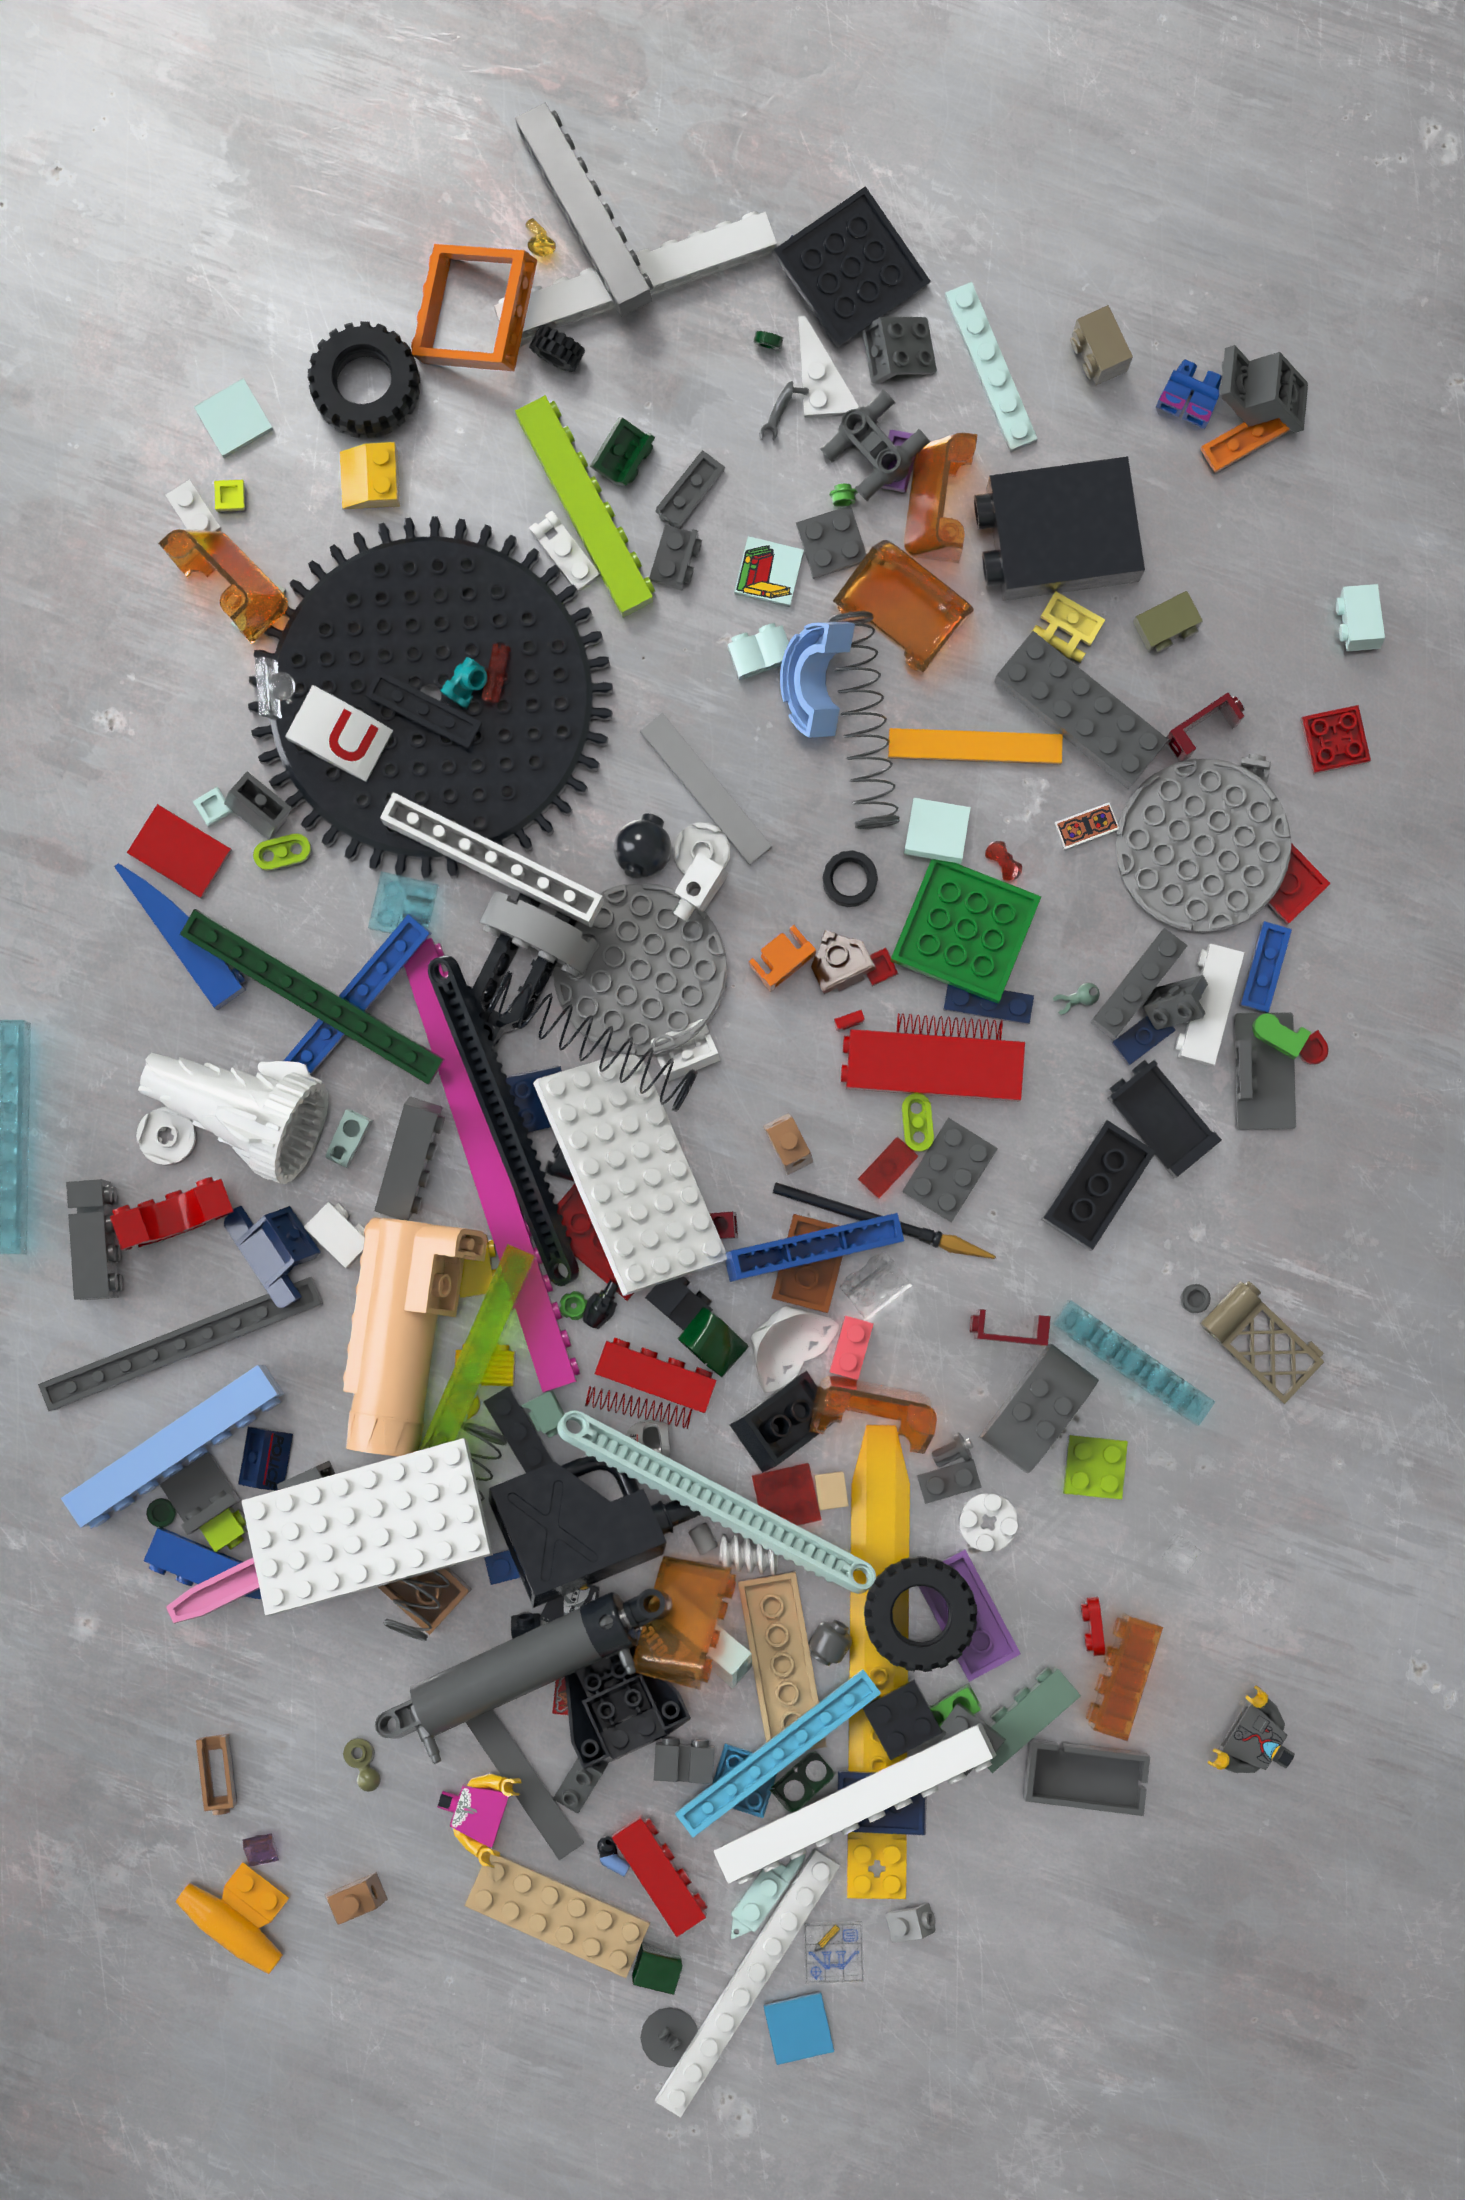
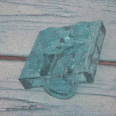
M381 871L368 928L392 934L408 914H411L423 926L429 929L439 885Z

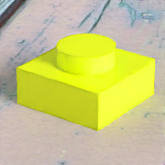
M244 480L214 481L215 510L217 512L245 511Z

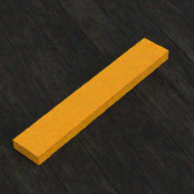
M889 728L888 758L1062 764L1063 734Z

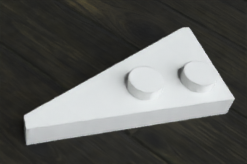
M798 316L802 388L809 389L807 395L803 394L804 418L841 416L851 409H857L859 407L808 319L806 316Z

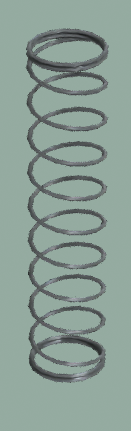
M866 611L838 614L828 619V622H851L855 626H864L872 629L870 635L852 642L851 648L870 649L875 651V655L857 664L835 668V671L865 670L877 673L878 677L871 682L849 689L838 690V693H873L880 695L881 699L869 706L842 712L840 715H874L884 718V721L875 727L846 734L843 737H874L887 741L884 746L878 749L850 756L846 759H871L890 763V766L881 771L850 779L849 782H881L893 785L892 789L882 794L853 801L852 804L889 805L895 807L896 810L888 815L857 820L854 824L855 828L858 829L880 828L900 822V817L894 815L898 811L896 805L888 802L869 801L892 792L896 785L886 780L866 779L889 770L893 765L888 759L866 756L884 749L890 743V740L886 737L863 734L881 727L887 721V718L882 714L859 712L878 705L884 699V696L879 692L860 690V688L873 684L881 677V673L877 670L856 667L868 663L878 655V651L872 647L853 645L865 641L875 633V629L872 626L864 624L874 618L873 613ZM864 617L856 620L838 621L847 618Z
M465 1423L464 1431L487 1443L499 1453L498 1457L470 1453L471 1456L491 1460L502 1457L500 1450L492 1443L506 1445L508 1439L505 1436L474 1423ZM471 1457L474 1463L485 1469L490 1474V1478L476 1477V1480L488 1481L493 1479L491 1471L487 1467L482 1465L480 1462L476 1461ZM479 1490V1494H480L481 1497H482V1498H481V1501H483V1500L485 1499V1497H484V1495L482 1494V1492ZM437 1571L433 1572L446 1581V1585L430 1584L409 1578L402 1580L434 1600L438 1604L436 1607L414 1604L398 1599L393 1600V1603L424 1621L429 1628L412 1627L391 1619H385L383 1624L406 1636L427 1641L428 1635L421 1631L431 1630V1624L425 1618L402 1604L424 1609H439L441 1607L439 1601L413 1583L445 1588L450 1585L449 1581Z

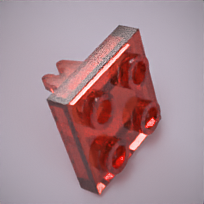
M809 1462L752 1475L759 1506L797 1526L822 1520Z

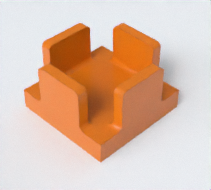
M795 925L789 928V932L801 945L799 949L795 948L784 933L779 934L761 949V959L771 970L770 973L766 974L754 958L748 961L750 967L770 992L815 957L816 949L810 941L805 939Z

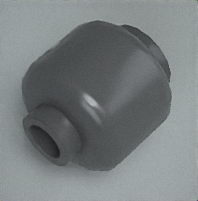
M833 1620L832 1623H820L809 1640L812 1657L828 1666L832 1663H840L852 1645V1638L848 1634L849 1628L838 1620Z

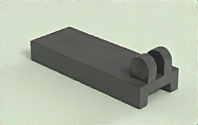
M702 450L656 507L655 512L660 515L659 518L664 521L667 520L670 526L679 529L724 472L725 466Z

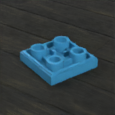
M725 1743L713 1783L754 1752ZM777 1774L732 1809L764 1818L771 1795L770 1789H773L771 1787L775 1783Z
M821 1992L763 2005L777 2065L834 2052Z

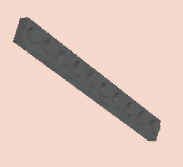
M312 1277L293 1283L302 1298L287 1308L277 1307L270 1295L265 1294L42 1382L38 1385L48 1411H53L319 1306L323 1303Z

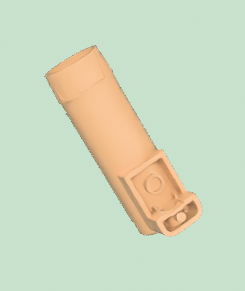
M374 1217L367 1223L364 1229L365 1242L360 1258L361 1270L359 1282L356 1286L357 1297L355 1311L352 1315L351 1339L347 1348V1367L343 1376V1391L354 1393L351 1411H349L346 1449L398 1457L419 1451L425 1422V1401L438 1315L456 1317L464 1259L484 1262L487 1240L485 1234L478 1230Z

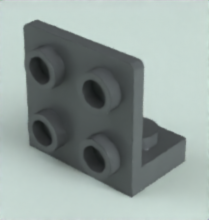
M879 317L862 330L871 383H882L895 375L934 374L937 372L930 329L926 317Z
M210 1453L204 1454L160 1484V1487L184 1523L181 1526L187 1535L192 1534L199 1527L241 1501Z

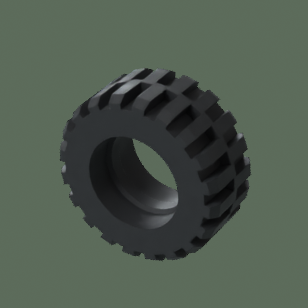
M361 321L358 327H354L352 322L344 324L345 330L338 332L335 328L329 332L331 338L327 341L322 339L318 343V352L312 353L310 358L311 368L308 369L307 378L310 383V394L318 411H320L323 419L328 424L334 425L335 430L341 433L347 431L351 437L360 438V434H366L367 438H376V433L383 431L384 435L391 433L392 426L397 424L400 427L406 422L404 417L407 413L412 414L415 409L414 402L419 399L420 374L410 347L401 340L399 334L395 331L388 332L386 326L381 324L372 327L370 322ZM373 357L383 361L390 370L391 384L382 397L371 403L357 404L346 400L339 392L337 384L341 370L354 359Z
M921 1556L901 1559V1561L886 1567L876 1577V1580L868 1590L864 1606L865 1626L868 1636L880 1655L897 1667L900 1666L913 1672L915 1670L929 1672L939 1667L944 1668L954 1659L957 1660L962 1655L964 1649L969 1647L973 1633L976 1631L977 1604L970 1586L957 1570L938 1559ZM915 1586H926L936 1590L945 1599L948 1607V1621L944 1630L934 1639L925 1642H916L905 1638L897 1630L893 1622L895 1601L901 1593Z

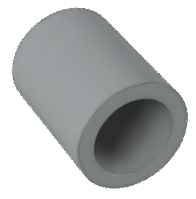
M706 1522L688 1532L700 1555L718 1546Z

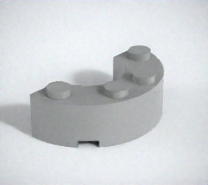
M494 892L479 922L485 925L483 928L485 932L498 938L500 934L513 938L512 943L523 949L528 950L529 946L539 950V957L551 963H554L556 960L563 965L561 970L571 976L577 977L578 974H584L599 944L592 937L586 938L582 936L583 932L535 906L522 900L514 901L510 899L511 896L502 892Z

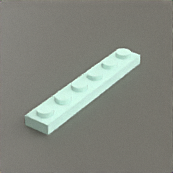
M970 282L945 292L948 305L1010 452L1037 442L1038 438L973 283Z

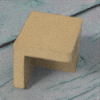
M842 1471L814 1475L819 1510L849 1506L845 1477Z

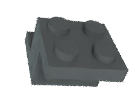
M1236 345L1225 348L1219 393L1222 400L1227 402L1236 415L1241 417L1249 427L1280 418L1281 422L1286 424L1293 433L1303 431L1308 382L1283 354L1277 352L1249 361Z

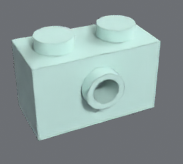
M1378 584L1343 587L1340 597L1336 598L1337 615H1342L1343 624L1339 626L1340 641L1345 642L1346 652L1381 649L1385 634Z

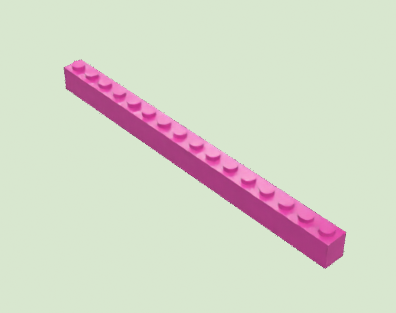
M429 938L404 967L431 1050L445 1059L438 1072L542 1392H546L577 1382L576 1375L580 1374L576 1358L570 1359L567 1347L571 1346L567 1330L561 1331L558 1320L562 1319L561 1311L557 1302H551L548 1293L553 1291L551 1281L547 1274H542L539 1264L543 1262L537 1247H533L531 1232L524 1219L506 1169L429 979L428 965L430 961L444 956L441 944H435L434 940ZM440 964V974L444 978H447L448 971L444 972L442 964Z

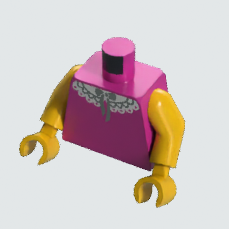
M487 1774L472 1778L468 1784L464 1783L459 1796L442 1791L437 1808L453 1813L450 1827L453 1828L454 1836L468 1852L479 1858V1862L483 1866L494 1868L495 1866L489 1861L491 1854L500 1857L499 1851L489 1849L488 1847L492 1848L495 1843L509 1796L520 1795V1793L513 1791V1784L521 1783L519 1778L508 1779L495 1774Z

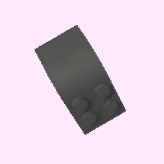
M1048 1344L979 1435V1438L1025 1473H1030L1089 1397L1099 1379L1056 1346Z

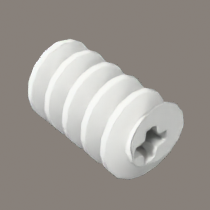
M726 1534L721 1535L719 1564L720 1562L723 1563L725 1571H729L733 1563L736 1572H741L743 1565L746 1564L748 1573H752L755 1565H758L760 1574H764L767 1566H769L771 1574L776 1575L779 1555L774 1554L773 1550L764 1549L762 1544H751L750 1538H744L742 1544H740L737 1535H733L730 1543H728Z

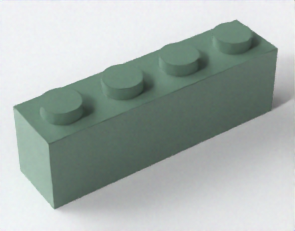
M1049 1667L1044 1669L1035 1678L1038 1682L1031 1689H1028L1027 1686L1021 1689L1013 1697L1016 1702L1008 1709L1002 1706L991 1716L994 1721L989 1726L1006 1739L996 1752V1756L990 1760L992 1765L987 1768L991 1773H994L1081 1697L1079 1692L1057 1667L1052 1670Z

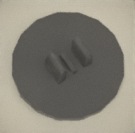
M672 2007L658 2009L648 2016L642 2026L640 2036L642 2049L647 2057L657 2065L669 2068L676 2067L697 2034V2025L692 2017L681 2009Z

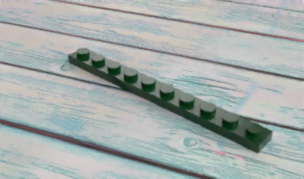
M197 909L192 911L180 932V935L428 1085L431 1084L445 1060Z

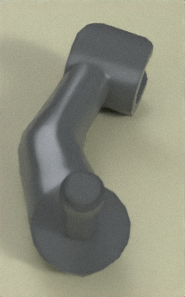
M793 381L786 384L773 407L768 423L763 425L760 430L759 436L762 440L765 429H770L773 432V441L778 434L777 425L789 400L792 398V393L807 395L809 393L808 388L793 387Z

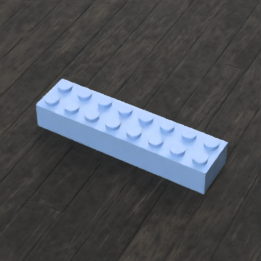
M257 1365L63 1496L61 1500L80 1528L89 1526L91 1529L98 1527L111 1518L108 1514L112 1510L115 1512L122 1511L134 1503L133 1496L137 1493L139 1495L147 1494L159 1486L158 1479L164 1477V1479L170 1478L184 1468L182 1466L183 1462L186 1460L189 1462L195 1461L208 1452L206 1449L211 1443L219 1445L232 1436L230 1430L236 1426L238 1429L244 1428L257 1419L254 1415L260 1410L268 1412L281 1403L279 1397L284 1395V1392L266 1365Z

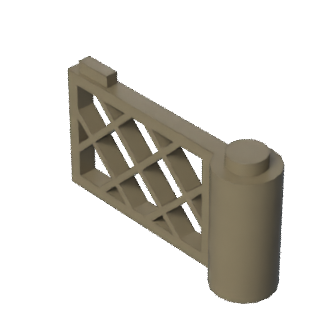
M1240 1281L1200 1325L1214 1339L1221 1343L1272 1394L1285 1404L1324 1363L1320 1358L1324 1353L1312 1341L1306 1344L1258 1297L1261 1292L1250 1281L1246 1284ZM1262 1310L1269 1317L1270 1330L1254 1331V1318ZM1274 1323H1275L1281 1330H1274ZM1249 1324V1331H1243ZM1286 1333L1290 1337V1350L1275 1351V1334ZM1249 1334L1250 1351L1238 1352L1230 1344L1238 1335ZM1254 1334H1270V1351H1254ZM1295 1343H1296L1302 1350H1295ZM1275 1354H1290L1291 1371H1275ZM1295 1354H1307L1314 1360V1363L1307 1370L1296 1371ZM1243 1355H1250V1362ZM1255 1355H1270V1371L1259 1372L1255 1368ZM1296 1374H1302L1296 1381ZM1263 1375H1271V1382ZM1275 1375H1291V1387L1284 1394L1276 1388Z

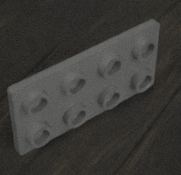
M1267 1013L1235 1014L1237 1128L1239 1130L1294 1129L1296 1127L1294 1060L1254 1036L1252 1032L1253 1022L1260 1015ZM1270 1013L1278 1018L1280 1024L1294 1031L1293 1013Z

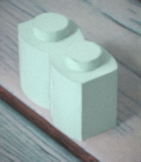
M775 623L759 628L760 633L748 636V633H742L731 638L732 642L728 644V651L739 680L781 667L785 650L789 644L783 625L776 627Z

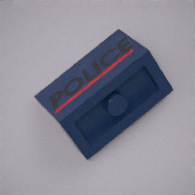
M248 1426L238 1484L257 1489L277 1491V1484L285 1481L293 1434Z

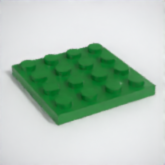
M931 859L890 962L999 1004L1042 896L960 864Z

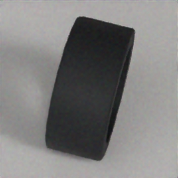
M853 850L842 851L833 856L826 864L822 877L823 887L828 897L837 905L845 907H855L867 902L874 894L878 881L877 869L872 860L865 854ZM846 862H854L864 868L867 874V883L862 892L857 895L847 896L841 894L833 884V875L839 865Z

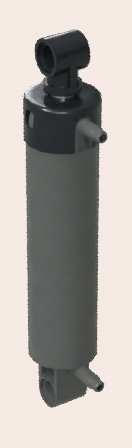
M656 1589L644 1590L640 1595L625 1602L615 1592L605 1594L580 1606L579 1609L410 1687L411 1700L378 1715L375 1721V1729L381 1737L392 1739L402 1738L417 1731L432 1763L441 1762L440 1751L434 1739V1736L616 1654L619 1655L627 1674L635 1673L636 1668L629 1649L638 1642L636 1629L669 1616L673 1606L672 1599L666 1592ZM657 1596L660 1600V1607L656 1612H652L649 1608V1602L653 1597ZM393 1717L396 1720L397 1726L395 1731L391 1733L387 1725L388 1721Z

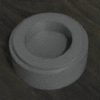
M1200 1284L1187 1286L1180 1296L1181 1305L1190 1313L1205 1311L1211 1300L1209 1291Z

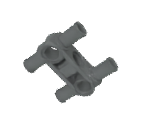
M884 389L866 407L859 406L857 409L847 411L842 417L838 428L839 432L820 448L828 459L834 462L848 446L856 445L872 463L874 471L855 487L866 501L883 485L903 480L908 475L909 467L913 462L912 458L928 443H931L918 428L901 446H895L878 427L877 419L896 403ZM862 421L861 427L853 431L856 423ZM897 460V465L893 469L888 470L889 464Z

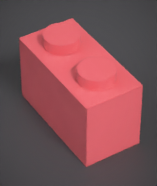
M844 1316L829 1370L830 1373L858 1380L874 1323Z

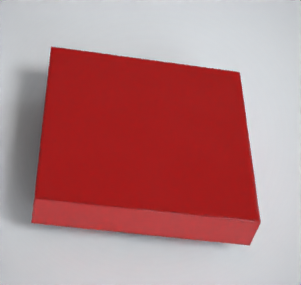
M1359 705L1301 717L1313 774L1369 763L1371 761Z

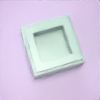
M218 787L193 801L208 827L233 813L224 804L225 798Z

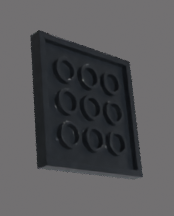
M866 186L772 251L776 260L837 348L868 327L874 320L884 316L931 283Z

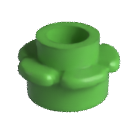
M843 483L835 485L834 490L829 493V496H831L834 506H850L855 504V495L858 494V491L852 488L851 484Z
M577 1291L563 1295L560 1300L561 1314L566 1318L570 1317L572 1320L581 1319L587 1303L584 1295ZM576 1303L577 1307L573 1309L571 1304Z

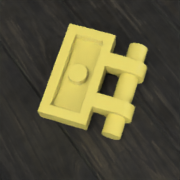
M1055 591L1040 617L1050 623L1045 630L1035 625L1032 631L1037 633L1055 649L1062 652L1068 659L1072 658L1081 663L1086 653L1076 648L1078 643L1081 641L1091 646L1105 619ZM1057 628L1072 636L1069 643L1054 635Z

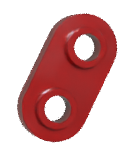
M1098 1596L1086 1598V1604H1081L1083 1622L1088 1621L1089 1633L1084 1634L1086 1651H1092L1093 1657L1105 1655V1642L1100 1602Z

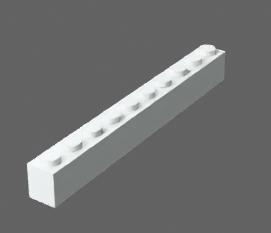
M757 211L744 215L740 221L734 223L724 221L716 225L715 229L711 231H695L689 234L685 240L679 242L676 239L669 240L663 243L661 248L653 251L643 249L636 252V255L640 262V266H638L641 274L647 273L652 282L653 289L650 290V293L653 295L772 254V251L777 247V242L766 212L759 214ZM588 268L580 272V276L569 279V277L559 278L553 282V285L543 289L541 286L533 287L531 289L521 340L535 336L541 325L555 329L616 308L596 270ZM505 297L498 301L499 304L494 305L499 323Z
M979 1723L817 1800L796 1812H792L733 1840L713 1852L728 1884L736 1880L738 1885L753 1879L754 1875L752 1872L763 1868L764 1872H768L780 1866L779 1860L788 1855L793 1860L807 1853L805 1847L813 1843L818 1848L833 1841L831 1835L836 1832L842 1831L843 1835H846L860 1828L858 1822L866 1818L871 1823L886 1815L884 1810L893 1805L898 1810L913 1803L910 1797L921 1793L924 1798L938 1791L937 1785L946 1780L951 1785L964 1779L965 1775L963 1772L971 1768L979 1772L991 1766L990 1759H993L996 1753L982 1724Z

